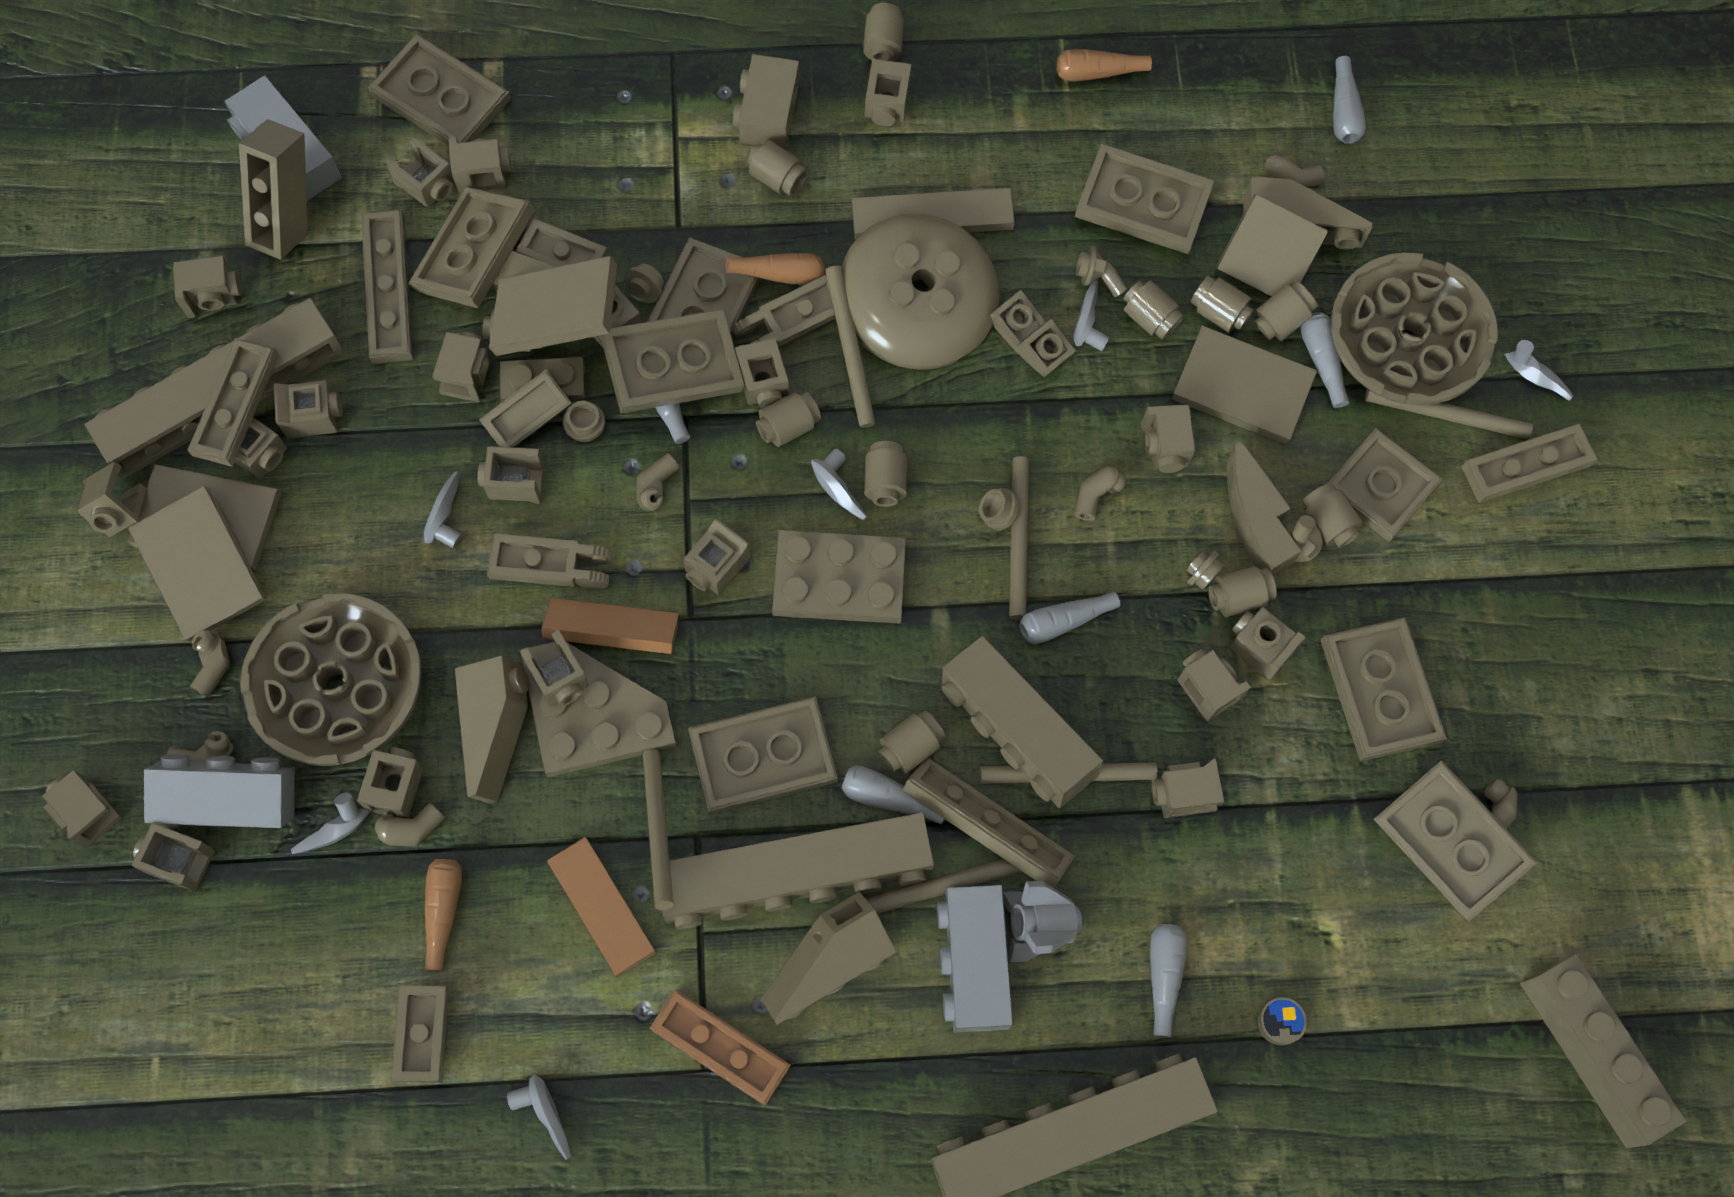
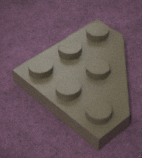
M552 642L528 649L534 657L556 644ZM567 643L589 684L582 688L584 693L580 698L564 706H561L559 702L551 706L548 704L522 658L523 668L529 679L528 692L547 778L641 756L649 749L662 751L677 747L668 705L665 700L576 647ZM562 665L545 676L549 683L553 684L570 673L566 666Z

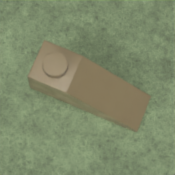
M504 656L455 668L467 797L489 804L498 802L528 708L526 692L529 690V679L523 665Z

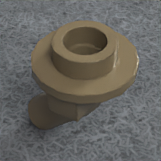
M1091 245L1087 253H1080L1076 267V276L1082 277V285L1088 286L1101 277L1114 298L1128 289L1116 269L1103 259L1096 246Z
M1302 515L1298 521L1290 523L1285 528L1301 550V553L1295 560V562L1301 563L1311 561L1318 556L1323 545L1322 533L1316 526L1314 518L1309 515Z

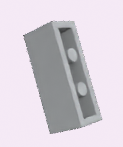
M265 75L225 100L232 115L227 121L241 140L266 119L305 134L307 201L342 179L332 155Z
M169 754L161 756L160 761L144 769V823L282 828L294 819L295 765H280L278 758H255L251 760V764L234 763V757L212 756L206 758V762L189 761V755Z
M1002 885L947 888L944 895L945 901H937L938 928H947L948 942L947 947H940L942 975L950 974L951 993H943L944 1020L953 1021L954 1033L1009 1030L1012 1026Z

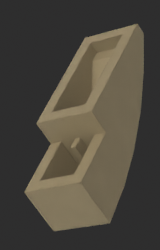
M1241 441L1234 446L1227 460V486L1231 510L1239 536L1253 565L1259 569L1267 567L1274 577L1292 566L1301 553L1298 545L1282 525L1284 518L1291 508Z

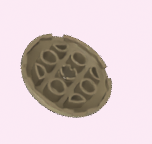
M904 214L882 220L868 228L854 241L841 266L847 301L857 336L863 341L862 345L882 360L896 366L929 370L954 364L958 359L977 349L993 326L990 314L999 307L1000 296L999 283L994 266L984 248L969 232L941 217L927 214ZM922 279V282L929 287L930 291L921 292L913 286L912 282Z
M1395 253L1369 261L1350 275L1343 284L1334 302L1331 315V332L1336 351L1346 369L1359 383L1371 392L1388 400L1409 405H1429L1456 398L1472 388L1491 364L1495 343L1498 340L1497 321L1491 303L1480 286L1455 265L1449 262L1442 265L1423 259V254ZM1403 330L1411 331V332H1413L1417 337L1410 336V335H1408L1407 333H1404V334H1403L1402 331H1403Z
M345 593L322 594V598L310 600L300 605L294 603L276 614L260 630L246 654L241 671L240 689L248 714L247 718L251 726L272 749L289 759L304 764L317 766L340 765L372 754L373 750L377 751L401 730L410 717L419 695L421 663L411 634L401 620L386 607L358 595ZM335 675L344 676V684L342 686L339 685L333 690H326L327 681Z

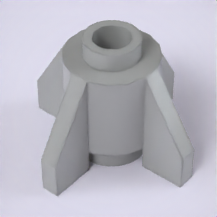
M1026 881L1023 892H1002L1003 904L1008 912H1011L1010 922L1014 936L1011 939L1007 955L1010 962H1027L1042 953H1052L1061 946L1072 943L1076 938V934L1081 930L1082 916L1079 908L1075 906L1069 897L1044 881Z

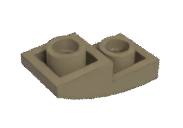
M1022 290L1015 293L990 314L995 329L1043 377L1076 352L1053 320L1050 319L1045 322Z

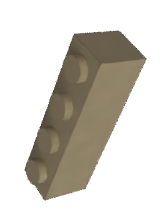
M983 636L943 667V686L941 688L947 699L956 707L962 705L972 716L971 722L977 731L985 738L991 736L1001 746V754L1010 766L1016 770L1021 767L1032 779L1031 786L1044 801L1052 800L1060 809L1099 776L1103 760Z
M1577 954L1553 963L1520 983L1625 1148L1648 1146L1687 1122Z

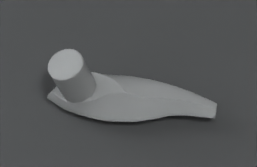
M1095 280L1090 284L1075 325L1073 338L1076 346H1082L1085 342L1102 351L1109 340V336L1092 328L1096 319L1095 307L1098 297V280Z
M1522 340L1518 342L1514 352L1504 354L1512 367L1524 378L1536 385L1555 391L1568 401L1574 396L1552 370L1532 356L1534 350L1532 342Z
M833 449L823 461L811 459L816 478L829 496L850 513L865 520L867 516L849 492L846 483L835 472L846 461L845 455L840 450Z
M455 471L446 481L436 498L424 529L425 543H432L434 539H437L454 549L461 539V533L445 525L452 513V502L460 477L458 471Z
M350 793L339 794L334 799V803L340 816L325 823L320 830L298 843L291 849V853L308 852L340 841L355 831L366 819L370 811L368 809H358Z
M533 1074L529 1079V1086L507 1093L508 1105L512 1111L533 1105L538 1119L547 1128L555 1146L565 1160L571 1158V1153L555 1103L545 1082L539 1076Z

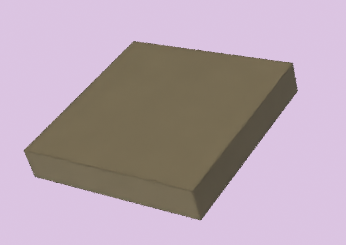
M1254 194L1215 268L1272 297L1286 285L1291 287L1297 281L1301 283L1328 231Z
M1375 428L1328 483H1332L1336 490L1341 489L1361 520L1390 542L1443 479Z

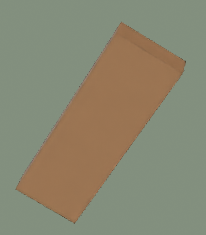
M551 598L542 625V639L553 640L551 633L559 630L567 642L672 654L679 626V613Z
M586 837L547 860V863L617 978L656 954Z
M676 989L649 1028L652 1032L765 1107L791 1068L790 1064Z

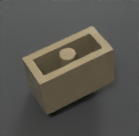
M752 54L749 70L743 69L741 74L740 93L744 94L742 103L735 104L733 113V127H739L740 144L756 146L758 143L763 145L766 141L771 140L787 150L800 85L799 61Z

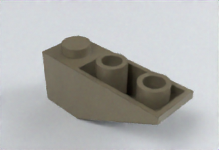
M1251 176L1243 197V214L1253 195L1257 194L1327 230L1328 233L1321 245L1336 246L1343 250L1362 248L1372 230V222L1292 179Z
M860 892L822 913L817 918L761 998L777 1025L786 1019L797 1017L807 1006L826 995L838 992L844 987L845 983L865 971L876 969L886 958L896 953L875 909Z

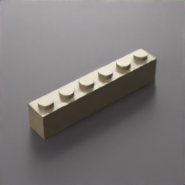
M311 298L288 306L282 314L264 324L252 326L244 335L238 338L275 348L279 354L260 401L274 394V383L292 384L344 354L335 335ZM234 340L228 344H222L213 348L207 356L190 365L177 368L171 376L155 385L141 388L130 399L115 407L100 411L94 419L84 424L107 464L109 465L115 461L121 466L118 476L122 480L192 440Z
M923 812L670 860L674 905L671 909L662 911L663 918L667 925L675 923L676 929H686L703 924L702 918L720 915L721 920H733L747 916V909L765 906L767 912L780 911L792 907V900L809 897L810 903H821L837 898L836 892L854 889L855 894L857 892L868 894L881 890V883L898 880L900 886H909L924 882L926 880L925 875L932 874L934 862Z
M1179 1053L1154 1063L1157 1072L1140 1078L1137 1070L1111 1079L1113 1089L1098 1095L1094 1086L1068 1096L1071 1105L1053 1111L1051 1103L1039 1106L1024 1113L1027 1122L1011 1128L1007 1119L982 1128L983 1138L967 1145L963 1136L938 1145L937 1149L940 1155L931 1158L930 1162L943 1197H999L1217 1113L1218 1110L1196 1057L1183 1062Z

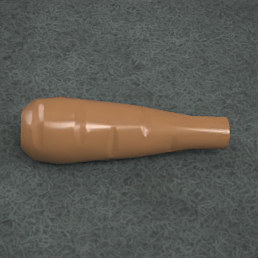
M1072 49L1062 52L1057 58L1058 76L1064 81L1071 82L1106 78L1137 71H1151L1152 67L1151 55L1134 56L1106 51Z
M784 253L746 258L727 257L726 273L745 274L779 283L803 286L825 275V263L819 256L811 253Z
M435 859L428 867L425 884L427 951L424 970L443 971L445 950L454 923L462 885V867L456 860Z

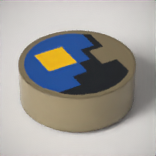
M1278 997L1272 999L1259 1011V1030L1263 1037L1272 1044L1280 1046L1289 1045L1299 1040L1306 1030V1014L1303 1008L1290 998Z

